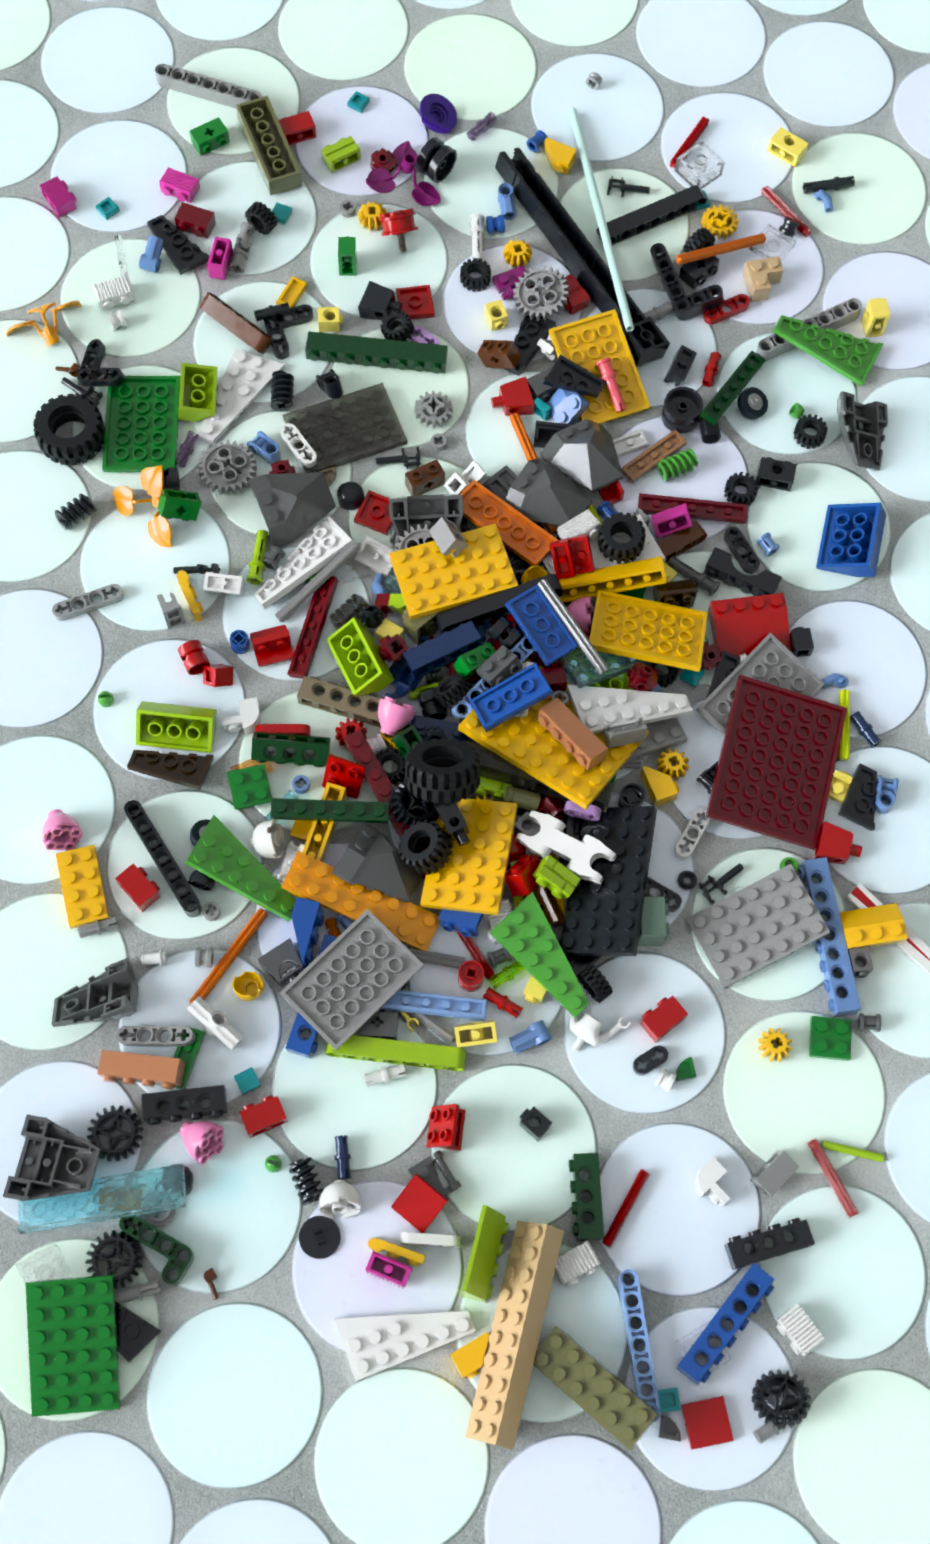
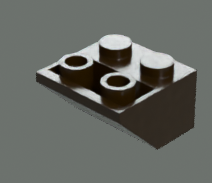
M691 579L654 585V601L691 608L694 605L698 589Z

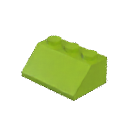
M182 363L178 420L197 422L215 415L218 367Z

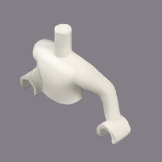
M587 1013L579 1021V1015L576 1018L571 1015L569 1028L578 1036L571 1048L578 1052L584 1042L598 1046L613 1037L622 1028H628L631 1021L628 1022L627 1026H622L621 1020L623 1017H620L616 1025L599 1035L603 1027L601 1022Z

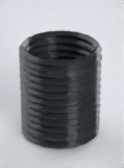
M701 417L699 419L702 442L706 444L718 442L721 439L719 422L714 426Z

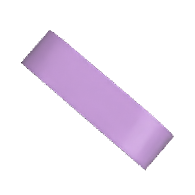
M415 326L413 329L414 334H410L412 336L410 338L411 342L439 345L438 339L422 327Z
M571 800L566 801L564 807L565 814L590 821H599L602 812L601 808L595 805H590L585 810Z

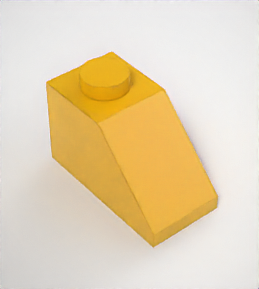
M546 137L544 152L551 168L559 173L568 175L576 161L577 149Z
M643 766L640 775L654 806L657 807L676 800L679 792L677 782H673L671 776Z
M488 1332L450 1354L462 1378L468 1377L470 1380L480 1374L478 1369L483 1364L489 1339Z

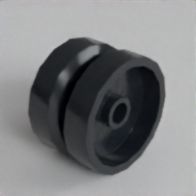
M436 137L431 138L418 154L416 170L423 175H428V178L435 183H440L453 169L457 159V152L452 147L445 145L440 139Z
M677 387L669 391L665 397L661 413L662 422L665 427L670 431L676 429L679 433H687L695 429L703 409V400L700 394L689 387Z

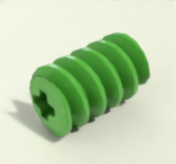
M689 448L686 451L679 452V454H674L673 457L669 456L666 459L660 460L657 465L661 477L665 482H668V476L672 480L675 479L674 473L680 477L681 470L684 474L688 473L687 468L691 472L694 471V465L698 466V460L694 451Z

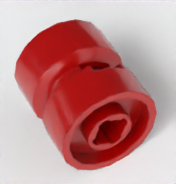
M199 640L185 642L178 648V653L181 660L184 661V666L189 675L200 674L204 671V665H210L206 654L203 653L204 649Z
M468 960L458 970V984L466 992L478 991L484 981V969L479 962Z

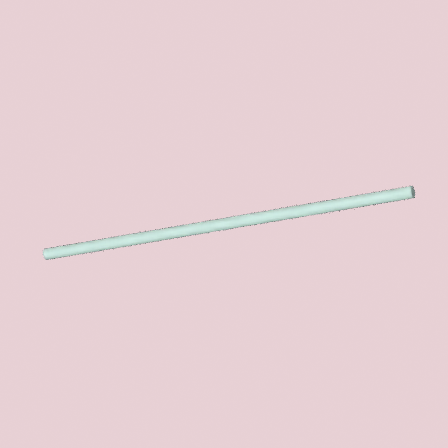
M572 107L568 112L625 330L631 332L634 330L633 321L576 108Z

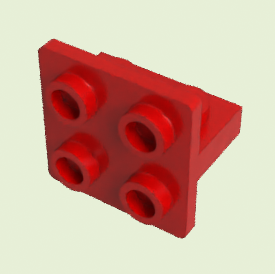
M286 625L250 633L258 667L293 658L294 652Z
M330 754L322 787L325 788L327 782L346 787L347 796L357 799L365 780L364 773L366 767Z
M458 1104L432 1106L429 1116L427 1147H440L452 1151H461L466 1110L460 1109Z

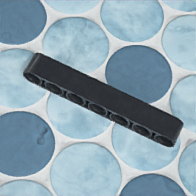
M694 185L607 222V227L612 245L698 209L695 208V206H698L696 202L705 204L707 198L700 187ZM598 227V229L596 230V233H597V235L599 236L600 240L602 241L601 234H600L599 227Z
M550 574L438 613L435 619L441 634L469 621H472L474 626H478L499 619L502 616L510 615L505 603L536 584L538 585L543 579L547 580L558 597L563 595L564 590L557 575Z
M136 800L128 801L124 806L128 820L185 914L191 918L197 917L202 911L198 897L142 805ZM139 809L136 814H130L131 810ZM143 824L148 825V827L145 830L139 829L140 826ZM152 840L158 841L154 846L149 845ZM161 856H168L165 861H158ZM176 871L177 874L175 877H168V874L170 872ZM179 888H187L186 892L182 894L177 893ZM189 904H197L196 908L192 910L187 909Z

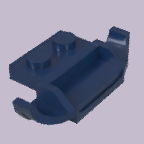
M421 636L420 640L423 644L429 638L428 636ZM404 657L398 662L394 661L389 668L395 679L389 685H393L396 690L393 694L386 693L385 696L392 699L402 698L410 691H415L423 678L422 676L415 680Z

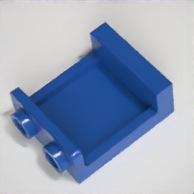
M442 909L438 919L441 927L448 932L456 931L463 936L477 938L479 935L478 927L484 914Z

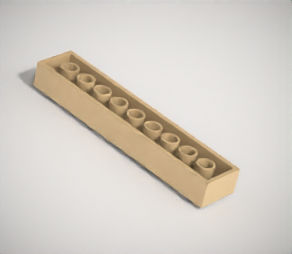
M517 1221L465 1435L466 1438L514 1450L562 1243L563 1230L548 1224Z

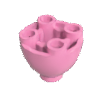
M582 597L570 603L566 608L584 633L590 634L595 605H592L591 597Z
M385 696L384 699L380 698L378 705L380 731L395 736L397 732L403 730L411 723L416 714L413 711L415 707L405 703L399 706L395 704L397 700Z
M60 809L52 810L48 814L42 831V838L46 849L66 851L75 849L76 844L82 837V831L78 822Z
M187 1121L180 1129V1135L183 1137L187 1152L201 1165H204L215 1154H219L224 1147L222 1143L224 1128L210 1121H196L192 1123Z

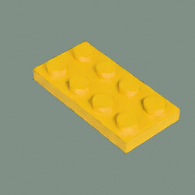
M95 845L56 853L70 929L94 923L96 920L109 919Z

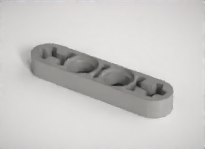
M110 584L58 602L53 606L52 613L58 621H65L121 601L124 596L123 590L118 584ZM116 590L117 595L113 596L112 591ZM93 597H102L99 603L92 602ZM77 602L84 603L81 609L74 608V605ZM59 609H63V614L59 613Z
M123 1026L117 1031L116 1038L124 1046L186 1047L195 1041V1033L187 1026ZM145 1031H150V1039L142 1041V1034ZM169 1031L170 1038L167 1041H161L162 1033ZM128 1032L130 1035H136V1039L134 1037H127L125 1040L123 1035H126ZM185 1032L189 1034L185 1041L181 1037H176V1034L178 1036L185 1035Z

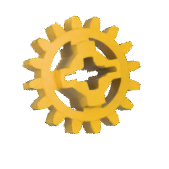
M722 204L719 207L713 205L712 209L708 207L707 211L703 212L701 224H703V228H706L713 236H717L719 240L721 236L727 239V235L732 236L733 232H736L739 222L737 219L738 215L733 214L734 209L729 211L728 206L722 208Z

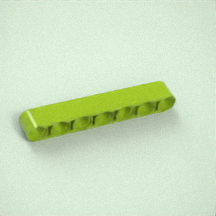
M353 1035L337 1052L327 1043L325 1054L339 1058L464 1071L467 1050L459 1047Z

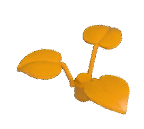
M78 300L69 301L53 308L51 312H53L54 328L52 325H48L44 313L50 307L57 305L56 302L32 308L27 313H41L46 326L42 328L43 332L37 326L35 320H30L11 326L7 329L6 335L8 337L14 329L22 326H34L40 333L41 338L44 337L47 346L58 343L60 339L57 334L59 331L56 314L64 307H81V303Z
M162 465L147 467L142 470L140 475L143 489L153 498L133 500L134 493L127 486H118L113 490L114 504L122 515L129 516L133 514L134 504L152 502V505L157 508L163 492ZM158 511L153 516L154 520L148 522L149 535L158 545L173 547L171 525L168 519L159 516L160 513Z

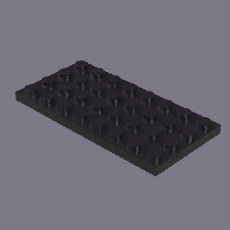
M655 806L600 807L602 812L599 821L580 818L579 841H582L585 834L590 835L615 852L617 857L614 861H609L605 858L596 859L592 863L591 868L603 876L604 880L602 883L598 884L581 879L568 897L560 946L565 955L636 956L657 809Z

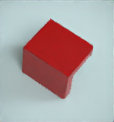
M619 481L598 490L603 501L608 500L611 503L610 505L623 501L624 490Z
M225 664L204 665L203 684L212 687L233 685V667Z

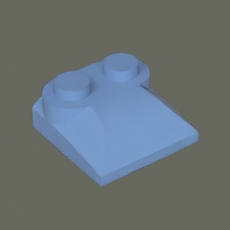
M559 388L546 403L551 407L550 415L555 423L572 425L590 405L581 394Z

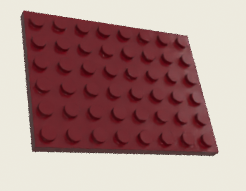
M740 675L736 683L705 817L816 850L819 844L847 708Z

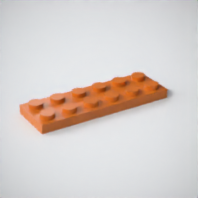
M473 480L459 494L463 496V516L479 528L496 523L503 545L531 566L539 565L551 553L549 544L558 541L554 536L476 480Z

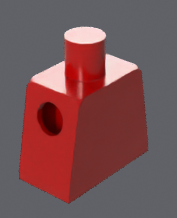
M522 377L501 385L499 396L491 398L492 408L502 407L506 416L514 413L533 415L534 402L527 378Z
M824 821L814 859L827 857L828 863L845 864L849 859V855L860 857L862 846L852 844V832Z

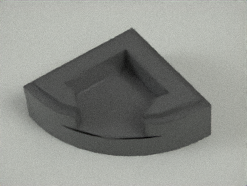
M661 1415L658 1438L680 1442L681 1435L677 1425L671 1418Z

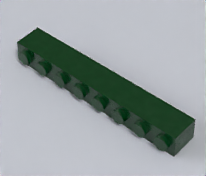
M308 331L305 348L306 359L312 361L320 360L349 365L359 364L381 368H397L399 370L407 369L417 372L427 371L436 374L446 372L448 356L447 345Z

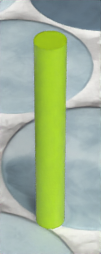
M826 1140L822 1141L821 1146L824 1149L878 1162H883L884 1154Z

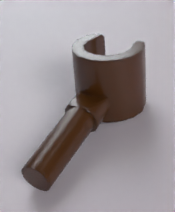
M73 363L70 368L56 366L55 369L68 372L73 377H77L80 366L77 363Z
M210 1268L204 1273V1279L210 1287L213 1300H216L219 1297L212 1281L218 1276L213 1268Z

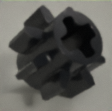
M375 605L365 607L362 610V614H360L361 623L365 622V626L371 629L379 627L384 619L383 611H379V608Z

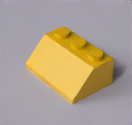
M897 903L839 912L847 949L864 946L871 948L901 943L908 939L904 919Z

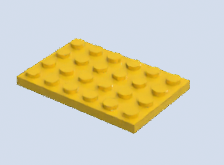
M615 309L549 329L548 332L558 358L562 355L601 378L602 374L596 363L610 357L613 371L617 374L615 379L627 409L619 413L615 412L616 410L605 383L597 398L582 395L590 405L579 417L580 421L588 419L604 424L650 409L651 406Z
M496 523L461 533L468 547L464 548L455 558H453L452 553L456 549L445 556L441 553L435 541L389 553L410 620L447 610L518 586Z
M598 590L589 641L596 651L700 672L708 612Z
M461 799L456 804L468 826L469 833L467 836L470 842L460 847L457 840H451L453 843L451 850L453 852L448 857L450 859L448 863L445 862L442 869L439 868L438 872L433 873L431 871V874L425 876L420 905L425 908L499 915L518 805L517 803ZM439 816L436 820V824L440 826L448 834Z

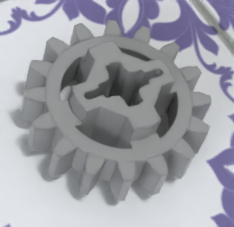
M432 390V394L425 392V397L419 396V400L415 401L414 412L416 413V419L420 418V424L426 422V427L432 424V427L435 428L436 424L442 427V422L448 423V418H452L453 406L452 401L448 400L447 395L441 396L442 392L435 394V391Z

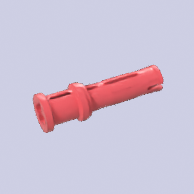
M609 357L598 361L596 366L599 367L602 374L601 379L606 381V386L616 410L615 412L619 413L627 408L615 379L617 374L613 371L612 360Z

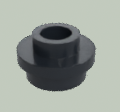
M683 871L679 874L677 882L682 889L691 890L697 884V877L691 871ZM688 878L690 883H685L684 879Z

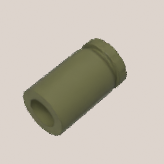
M508 785L504 791L503 802L517 803L518 808L537 811L540 803V794Z

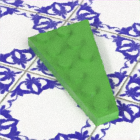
M781 315L772 331L860 387L864 384L883 346V343L880 342L876 344L869 342V339L855 338L851 334L834 329L819 328L816 324H805L802 320Z
M213 815L185 864L289 922L292 918L291 915L296 899L287 890L281 888L282 885Z
M532 891L490 932V935L576 1018L590 1003Z

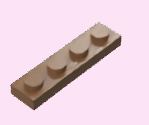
M675 429L621 468L622 473L633 484L658 466L657 464L660 460L672 456L686 446L687 441Z

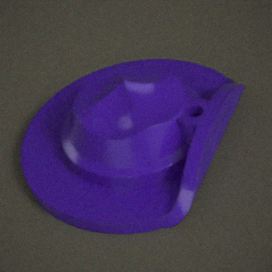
M431 93L421 100L419 106L421 120L427 128L437 133L447 134L456 126V109L446 97Z

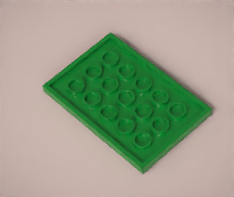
M125 376V381L121 385L108 386L102 462L103 472L141 473L147 467L162 465L164 471L167 468L176 467L180 376Z
M114 1274L26 1282L32 1417L120 1409Z

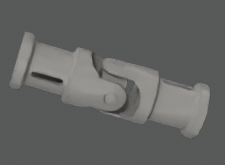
M242 222L240 224V234L237 235L232 253L233 260L229 264L230 270L235 273H243L245 269L244 262L248 258L249 245L252 243L251 236L255 231L254 225L250 222Z

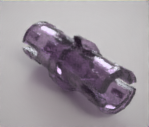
M489 112L482 120H478L476 125L467 132L468 138L474 141L480 134L485 133L488 127L497 120L495 114Z
M188 431L184 443L180 445V452L175 460L176 465L180 463L179 467L185 468L189 456L193 454V447L199 437L197 433Z

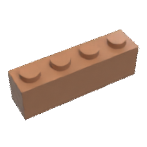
M558 697L540 707L537 719L540 725L545 727L552 737L558 740L565 750L576 758L581 766H584L589 771L606 759L608 748Z
M102 1050L97 1074L105 1082L115 1083L116 1080L123 1081L122 1083L128 1085H135V1082H139L146 1087H154L156 1084L162 1085V1088L173 1090L174 1087H181L186 1063L180 1058Z

